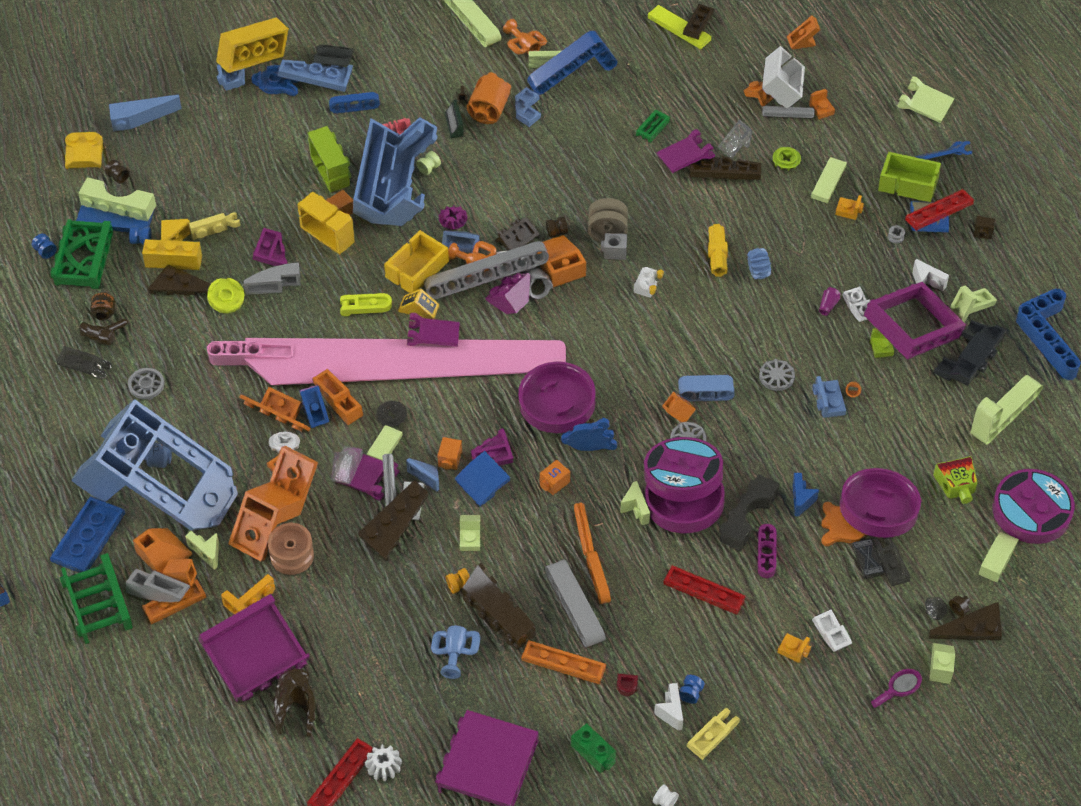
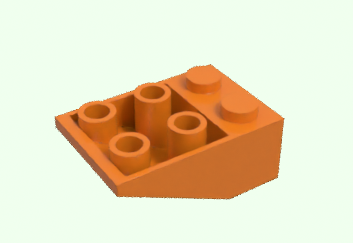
M564 235L542 242L547 249L549 258L540 267L549 275L553 287L586 276V261L580 250Z

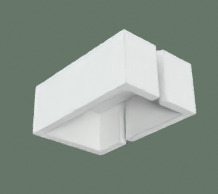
M780 46L766 57L762 88L766 94L775 98L778 104L788 109L802 98L805 66L793 58L781 68V65L789 60L791 55Z

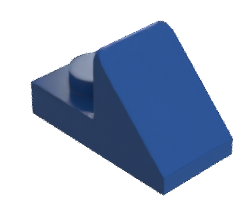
M315 385L299 390L304 405L302 408L310 427L313 428L328 423L329 418L319 386Z
M794 473L792 482L795 517H799L817 501L819 490L806 489V480H802V473Z

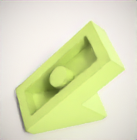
M635 481L621 502L620 513L633 510L635 518H639L641 525L649 524L650 511L639 484Z
M460 515V551H480V515Z
M190 531L185 536L187 546L215 570L218 566L219 553L217 533L205 541L202 536H197Z

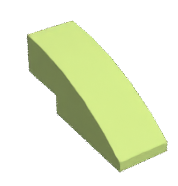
M1000 532L981 565L979 575L998 582L1019 539Z

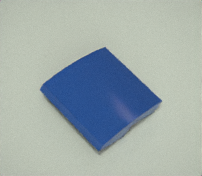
M484 451L456 476L455 481L481 507L495 496V492L510 481V476Z

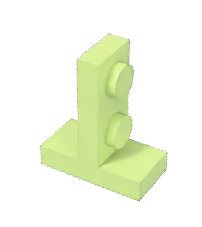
M965 285L960 287L950 309L965 323L970 313L994 306L997 299L986 288L972 292Z

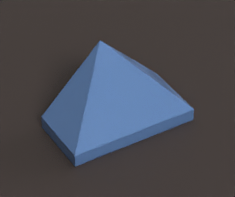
M443 231L442 244L449 249L450 245L454 242L458 245L460 251L472 253L474 245L479 242L480 235L465 231Z
M411 458L406 460L407 472L436 492L439 490L437 466Z

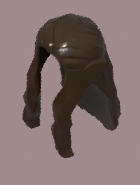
M288 669L279 678L274 700V723L278 734L283 733L286 712L294 702L298 703L306 713V737L312 735L316 705L313 692L308 684L309 673L303 669Z

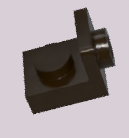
M977 216L973 237L991 240L995 219Z

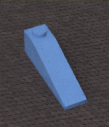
M179 95L109 104L113 131L132 129L180 110Z

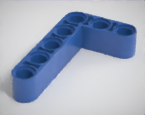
M589 31L531 73L527 78V82L535 93L541 95L593 57L607 71L616 67L617 60L597 32Z
M1052 289L1022 303L1018 309L1016 322L1061 377L1066 380H1073L1078 374L1081 362L1046 320V318L1062 311L1066 299V293L1063 290Z

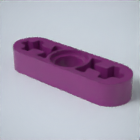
M771 524L761 525L758 531L757 571L763 578L773 577L776 571L777 531ZM765 532H769V541H765ZM768 547L773 552L771 554H764L761 550ZM765 561H769L768 571L765 570Z

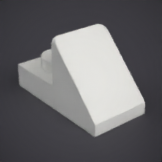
M918 259L915 260L912 273L916 284L923 282L925 285L929 284L934 288L944 291L949 275Z
M677 683L669 684L668 692H665L666 703L655 704L654 713L676 730H682L683 716Z

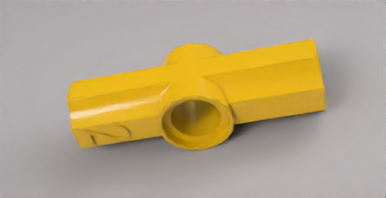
M713 224L708 229V258L711 261V274H714L716 277H722L724 274H727L728 245L725 242L724 227L720 224Z

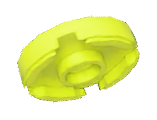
M220 278L211 283L208 288L207 299L214 310L220 313H232L242 306L244 302V289L238 281L232 278Z

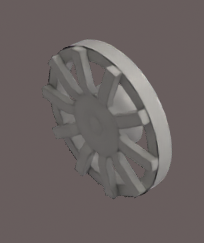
M774 359L766 361L762 365L759 379L766 388L781 391L793 384L795 372L787 361ZM762 372L768 373V375L762 376ZM784 377L791 378L790 382H788ZM769 378L770 381L767 383L764 379Z

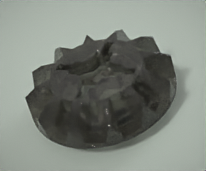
M398 401L384 402L377 409V420L381 422L382 426L399 427L401 423H405L407 409ZM389 411L395 414V418L389 416Z

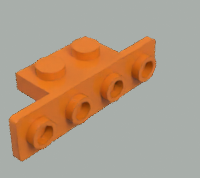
M268 387L261 403L242 394L239 397L244 400V405L254 409V406L260 408L259 412L267 416L274 414L276 415V420L284 424L288 421L293 424L292 428L302 432L303 429L310 430V427L295 420L303 403L284 393Z

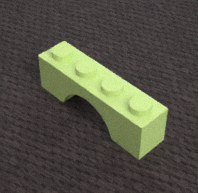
M88 177L78 193L81 205L116 213L121 216L132 217L137 220L148 221L156 207L153 193L136 190L130 195L117 197L110 195L106 191L104 181Z

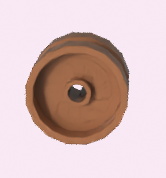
M286 523L276 527L270 533L268 538L271 564L277 571L282 574L295 575L302 573L310 567L314 559L311 534L307 528L296 523Z

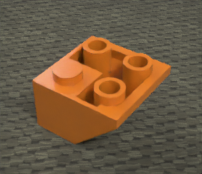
M168 528L148 529L133 540L136 553L153 571L163 574V569L166 567L169 559H187L193 555Z

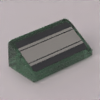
M455 99L445 111L450 138L463 137L464 135L463 121L458 101Z

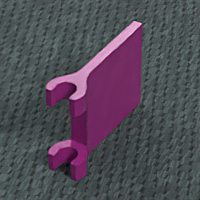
M698 129L693 130L687 138L656 152L672 173L701 159L715 157L713 151H710L714 149L711 144H706L702 150L698 147L697 144L703 142L699 136L701 133Z
M410 313L409 319L415 320V322L409 321V328L415 329L420 327L419 333L414 330H408L407 337L413 338L407 339L408 346L427 343L458 347L460 322L422 318L416 313Z
M353 451L334 481L365 492L374 499L381 501L385 494L382 493L383 487L379 486L378 483L384 476L383 461ZM394 462V476L397 477L400 470L396 469L398 464Z

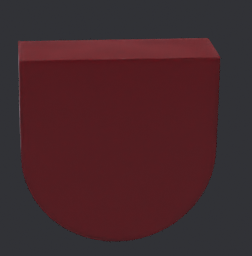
M618 673L617 691L623 696L633 695L637 691L638 675Z

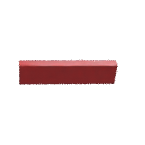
M962 189L907 214L905 220L917 231L973 205L974 199Z
M673 565L663 581V584L736 615H738L746 598L743 594Z
M357 738L307 801V806H333L363 768L366 760H368L367 754L373 753V747Z

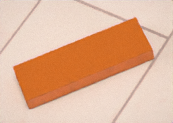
M196 579L192 587L188 589L179 602L151 601L143 605L142 609L152 625L207 597Z

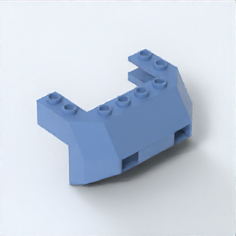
M419 117L403 133L398 134L370 118L353 199L354 214L370 223L402 226L407 221H411L415 214L423 210L424 194L421 193L416 199L411 200L413 189L410 187L412 183L411 176L415 169V157L423 153L437 139V127Z

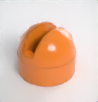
M849 382L846 386L847 395L850 397L859 396L861 393L859 383ZM849 387H856L858 391L850 390Z

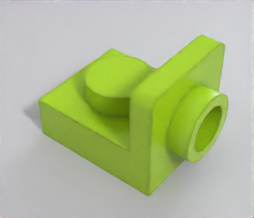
M877 328L872 329L870 341L875 358L893 356V345Z

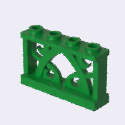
M67 219V223L62 229L63 237L59 240V251L55 254V266L51 268V278L57 286L63 284L90 286L91 289H99L113 237L111 221L98 223ZM75 231L85 232L86 236L82 237V234L78 232V236L73 237V233ZM90 242H92V244H94V243H98V244H97V246L93 247V246L90 245ZM86 244L87 248L95 253V255L88 256L79 263L71 253ZM65 268H69L67 274H62Z

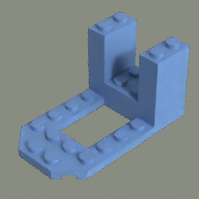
M135 399L108 423L100 435L105 439L100 448L80 466L71 480L89 494L104 502L126 485L191 531L220 525L238 495L237 488L233 484V473L230 466ZM155 440L203 473L186 501L138 468Z

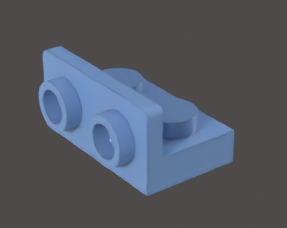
M820 376L816 377V382L813 384V394L817 395L818 411L821 410L823 418L846 415V408L838 380L822 382Z

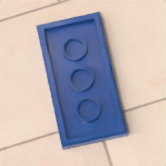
M81 205L76 221L98 223L111 221L113 231L130 232L131 226H138L139 228L149 227L153 213L148 221Z
M90 496L51 555L50 561L79 573L89 570L125 515V510Z

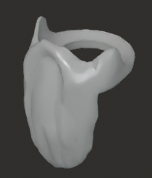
M530 268L525 271V273L530 274L529 295L535 299L545 297L550 289L553 288L549 275L539 268ZM536 279H542L545 285L544 291L539 295H535L531 291V286Z

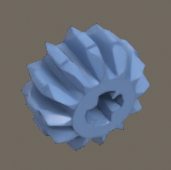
M756 248L749 251L747 260L752 277L760 280L770 276L771 263L764 248Z

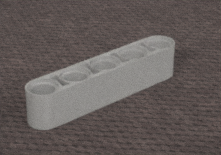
M563 559L545 566L547 577L583 645L587 648L604 641V631L566 560Z

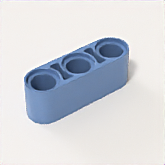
M729 375L683 376L678 380L679 395L687 401H725L735 396L733 378Z

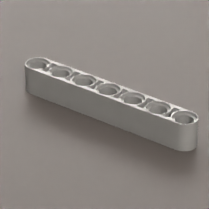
M539 241L432 275L426 278L424 282L425 290L430 297L438 299L542 265L548 261L549 254L544 243Z

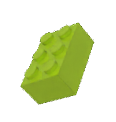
M328 126L307 132L310 157L330 193L350 186L349 178H351V173L348 168L350 161L347 156L343 155L341 144H337L335 133L331 132Z
M888 152L880 175L878 191L890 194L897 192L899 196L931 202L939 179L941 163Z

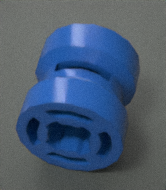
M131 226L129 234L130 244L142 243L144 245L145 239L151 240L152 232L150 227L139 228L138 226Z
M39 234L32 240V247L38 251L43 259L52 257L57 251L56 245L50 241L46 234Z
M690 674L684 679V686L679 690V697L687 703L695 704L699 699V692L703 690L705 683L698 676Z

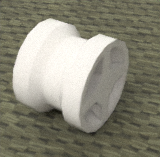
M662 785L655 794L653 803L656 805L660 804L661 806H674L679 794L675 791H669L666 785Z

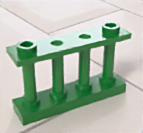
M108 553L100 555L102 563L98 567L71 576L67 575L65 567L61 568L63 576L60 577L63 589H68L79 625L75 627L79 638H84L85 644L89 643L87 636L89 632L116 623H123L125 631L133 628ZM100 574L102 576L107 575L108 579L104 580V583L73 593L72 583ZM106 590L113 593L110 599L78 609L76 603L78 599ZM112 606L113 608H118L119 612L115 613L116 615L87 625L83 624L82 616Z

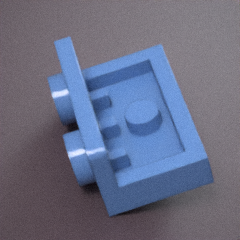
M219 64L217 65L218 83L223 85L226 91L245 85V68L228 73Z

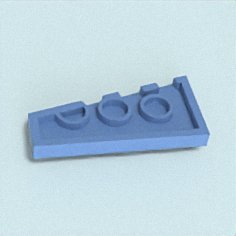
M282 60L278 76L345 92L353 65L340 67L339 65L332 64L331 66H326L315 62L306 64L305 61Z

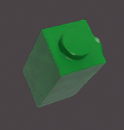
M587 723L571 736V746L599 773L613 767L616 762V750Z

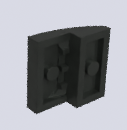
M319 44L317 46V53L314 55V62L348 66L354 48Z

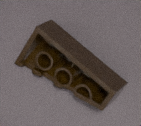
M480 563L463 586V600L468 606H472L481 619H486L493 631L499 632L509 646H513L518 650L528 640L536 636V626L519 606H513V601L508 593L500 591L493 576L489 578L484 573L485 567Z

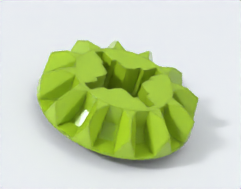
M781 147L773 153L772 161L775 163V167L779 166L781 170L787 168L789 171L791 168L796 169L797 165H800L801 156L794 148Z

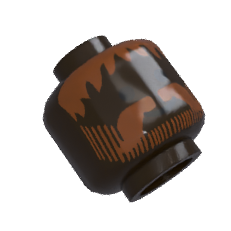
M107 292L95 294L91 299V314L96 319L102 321L111 318L115 310L116 301L114 297Z

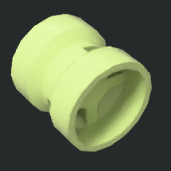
M429 151L425 154L424 158L417 160L416 165L422 174L429 175L433 168L441 165V160L435 152Z

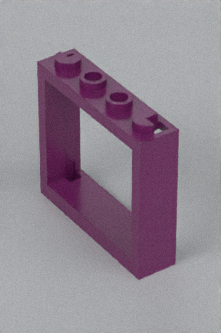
M923 282L911 284L904 289H898L891 294H885L878 299H872L868 302L864 316L907 360L959 339L966 327V324ZM916 298L945 327L912 340L884 310Z

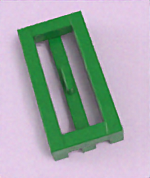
M655 109L636 130V136L639 137L641 135L642 139L645 140L647 138L648 142L651 143L670 122V116ZM651 124L650 128L646 132H644L645 129Z

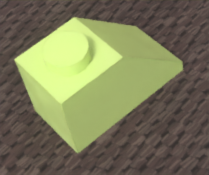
M933 643L929 681L950 684L954 672V646Z

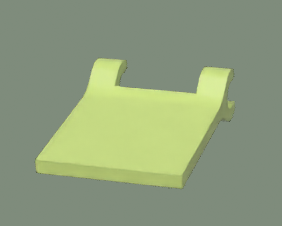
M913 76L908 89L916 91L912 99L902 94L897 106L901 109H911L941 123L954 98L923 84L919 78Z

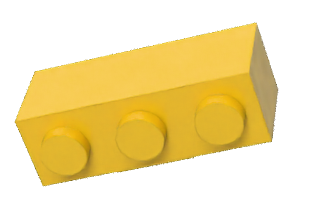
M145 239L142 255L146 268H165L168 264L177 269L200 270L202 260L200 242Z

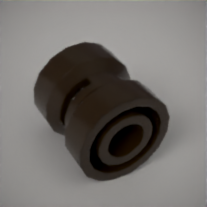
M117 160L108 162L104 170L105 174L113 177V180L118 184L124 183L130 175V170L125 166H121V163Z
M564 216L558 217L557 220H546V229L550 238L556 237L557 234H568V226Z

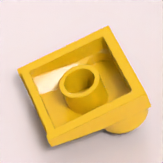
M96 132L70 133L66 136V169L101 168L102 136Z

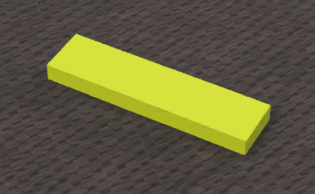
M657 5L648 13V19L699 49H702L711 41L712 36L704 31L699 40L683 35V30L688 22L660 5Z

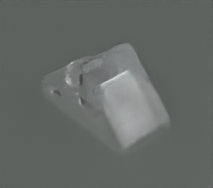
M739 119L719 144L718 148L732 159L743 145L747 148L749 147L753 130Z
M344 445L342 452H335L331 480L350 484L364 454L363 450Z

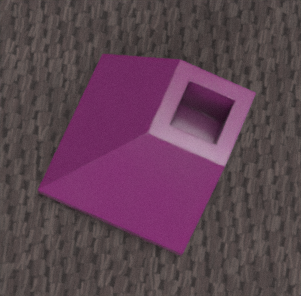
M529 273L505 276L502 278L500 285L493 287L489 291L490 294L485 298L486 301L505 314L517 313L529 302Z

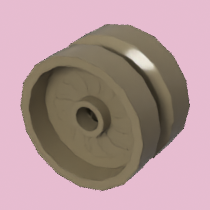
M602 198L590 205L588 209V234L592 239L601 242L605 241V233H628V209L623 202L613 198Z

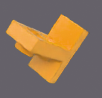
M267 574L239 599L226 590L221 594L223 606L233 614L240 612L269 594H273L275 590L274 579Z

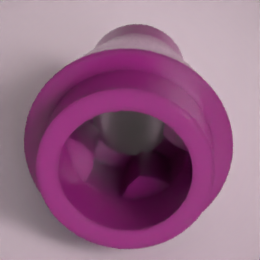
M828 287L827 290H824L818 310L820 314L828 316L830 311L840 301L841 293L837 289Z

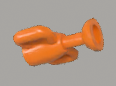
M515 19L508 20L503 26L505 34H513L517 37L507 42L508 47L515 54L527 53L529 55V51H539L541 46L547 43L546 37L539 31L520 32L517 29Z
M479 241L474 245L473 252L467 254L460 251L458 245L453 242L448 249L449 260L458 257L469 264L496 255V248L487 242ZM479 248L487 250L490 253L488 255L478 253Z

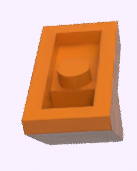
M810 16L787 35L791 49L816 46L813 36L820 31V27L815 17Z

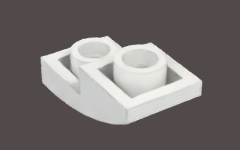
M861 287L843 292L842 296L855 318L859 322L868 320L864 313L870 299L866 300Z

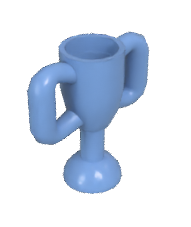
M456 625L450 626L447 631L435 632L431 644L432 652L436 655L447 653L449 655L448 665L441 669L442 676L449 679H457L461 676V671L456 666L457 657L461 653L466 655L477 653L480 645V634L478 632L467 631L464 627ZM441 637L446 638V647L439 649ZM472 637L471 648H465L466 640Z

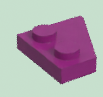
M263 228L252 259L273 266L287 264L281 233Z
M504 428L500 429L498 434L492 439H486L482 445L471 450L472 461L482 452L486 451L499 466L513 463V455Z

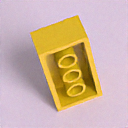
M276 17L221 33L216 62L226 72L231 73L283 57L289 28Z

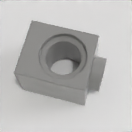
M605 233V241H601V251L604 252V259L626 260L627 234Z

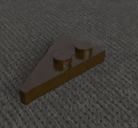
M167 264L149 286L148 292L150 294H155V291L167 292V295H195L196 293H207L208 295V288L211 283Z
M999 602L931 629L929 631V639L1001 641L1002 630Z

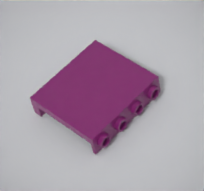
M272 594L201 633L198 639L236 702L241 700L245 702L254 696L253 693L259 689L261 691L268 689L272 686L271 682L279 679L281 674L288 669H302L308 664L307 661L310 657L309 653L305 654L275 606V599Z
M466 710L464 717L461 716L458 721L457 728L459 730L457 735L453 734L450 742L451 750L449 753L446 752L444 756L443 770L437 773L435 783L438 784V792L441 793L443 788L500 806H514L539 742V732Z

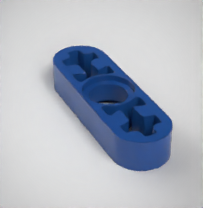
M375 92L334 96L329 100L330 111L333 113L376 109L380 105L379 95ZM353 101H358L357 104H350Z

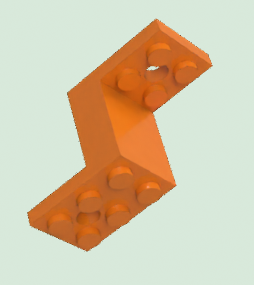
M287 446L281 447L270 482L245 492L228 544L260 562L264 561L269 549L268 538L270 533L278 524L301 515L318 462ZM292 467L297 471L296 477L291 474ZM250 530L255 532V540L250 537Z

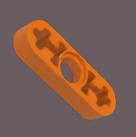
M597 551L586 553V561L599 603L611 602L610 592Z

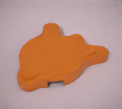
M831 502L823 504L822 510L826 517L822 520L821 526L830 530L822 537L821 542L824 546H830L836 542H858L861 538L867 536V534L856 530L845 520L839 506H835Z

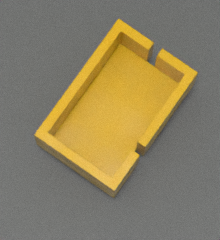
M312 191L297 204L300 215V227L339 255L355 242L353 219L351 216L339 211L336 205L330 204L321 195H317Z
M419 230L409 240V243L403 245L384 263L385 278L396 285L401 283V288L409 293L421 289L426 278L435 275L449 262L448 247Z

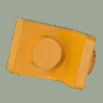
M859 195L857 201L840 197L835 215L856 220L858 213L862 214L864 203H861L862 196Z
M787 633L777 653L800 663L802 658H807L810 653V638L806 636L803 641Z

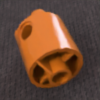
M493 72L480 77L467 104V112L474 120L480 123H496L510 95L511 85Z

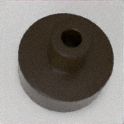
M956 595L949 601V606L957 616L962 617L970 610L968 605L970 599L967 596L962 598Z

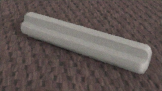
M763 106L762 114L768 117L813 118L814 108L789 107L787 109L782 106Z
M384 454L382 456L386 506L396 498L392 454Z

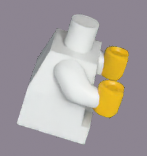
M648 267L642 268L634 284V293L651 298L657 289L655 278L662 279L664 271L661 269L657 271Z

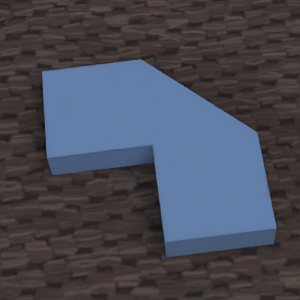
M527 87L515 96L516 119L530 127L541 118V113L531 107L539 100V95Z

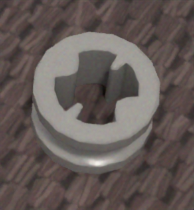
M895 225L889 229L888 239L890 242L898 244L904 240L905 229L903 227Z

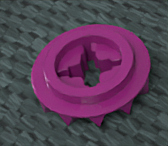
M446 206L444 210L440 211L439 222L447 229L461 228L467 222L466 210H462L461 206ZM450 214H453V216H456V220H455V218L450 217Z

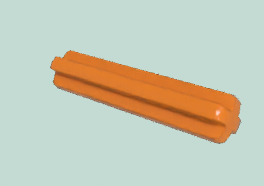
M576 503L574 505V512L583 554L586 556V553L594 551L585 505L583 503Z

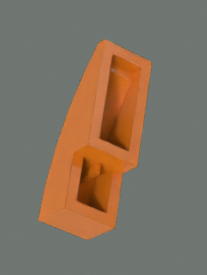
M328 369L312 378L314 384L319 386L323 397L347 425L364 416L362 406L350 395L349 389Z

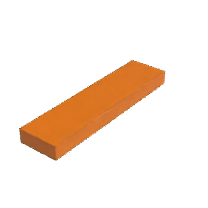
M528 640L521 657L522 661L599 685L606 669L605 663Z

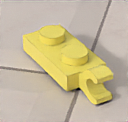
M236 212L230 213L227 216L221 213L189 223L193 240L228 230L227 226L233 228L240 226V220L237 218Z

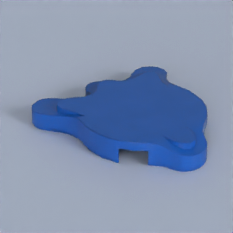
M280 65L267 66V70L255 73L251 77L252 83L265 93H286L290 96L298 94V88L292 84L297 83V80L278 76Z
M602 418L594 423L575 425L573 431L569 430L561 436L562 443L580 451L617 449V441L613 439V430H606L609 428L610 423L606 418Z

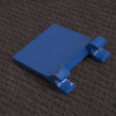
M957 141L948 149L915 157L930 159L951 153L969 155L972 151H965L964 149L965 145L970 144V141Z

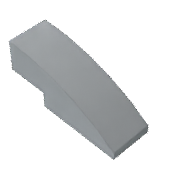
M299 262L275 266L245 279V295L281 293L284 286L301 285Z
M135 569L126 581V593L159 602H179L190 588V585L157 571L148 574L139 569Z

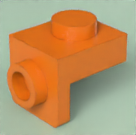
M751 82L744 90L745 96L758 98L761 106L768 104L773 97L765 93L762 88L763 82Z

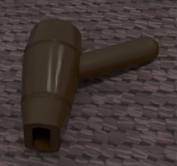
M122 319L107 327L82 322L79 326L80 336L88 337L100 344L112 345L115 340L114 331L126 326L128 321Z

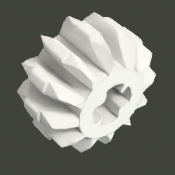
M383 744L380 746V749L373 747V753L367 754L368 760L365 762L368 774L370 776L374 775L376 781L380 777L383 778V781H386L388 776L394 779L395 773L400 772V765L402 764L398 750L393 751L391 745L385 749Z

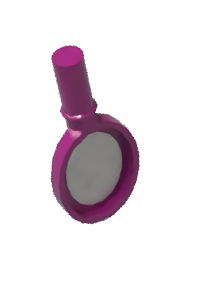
M904 669L895 673L889 681V689L873 699L871 704L874 708H877L887 700H891L893 696L904 697L911 695L919 689L922 683L921 674L915 669Z

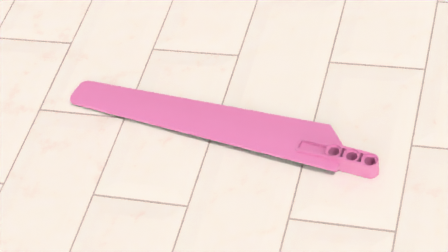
M246 338L245 341H214L207 346V353L211 364L248 365L270 385L314 384L312 378L326 369L333 373L341 382L522 374L528 373L533 368L544 363L566 362V346L560 340H458V347L427 343L408 346L407 339Z

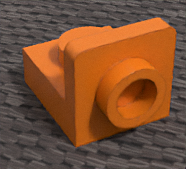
M826 89L815 91L810 96L809 106L814 108V113L818 119L834 115L835 109L827 99L828 91Z

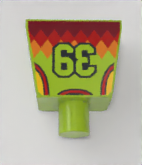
M972 457L936 464L933 476L946 496L950 499L959 497L962 504L970 503L973 500L971 494L975 493L977 487Z

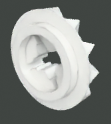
M279 432L269 438L271 450H277V453H280L283 446L293 450L299 448L300 438L294 433Z

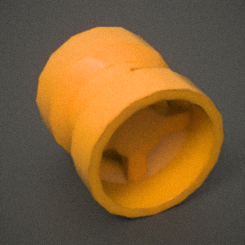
M465 568L458 570L456 574L451 573L445 576L452 594L458 593L469 579L470 575Z

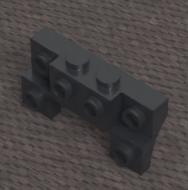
M971 319L970 324L962 331L961 335L970 340V342L960 354L958 361L943 357L938 367H935L934 374L948 381L955 379L969 386L974 377L977 378L980 372H985L988 361L995 358L998 352L996 347L1005 337L1006 329L997 324L985 325Z

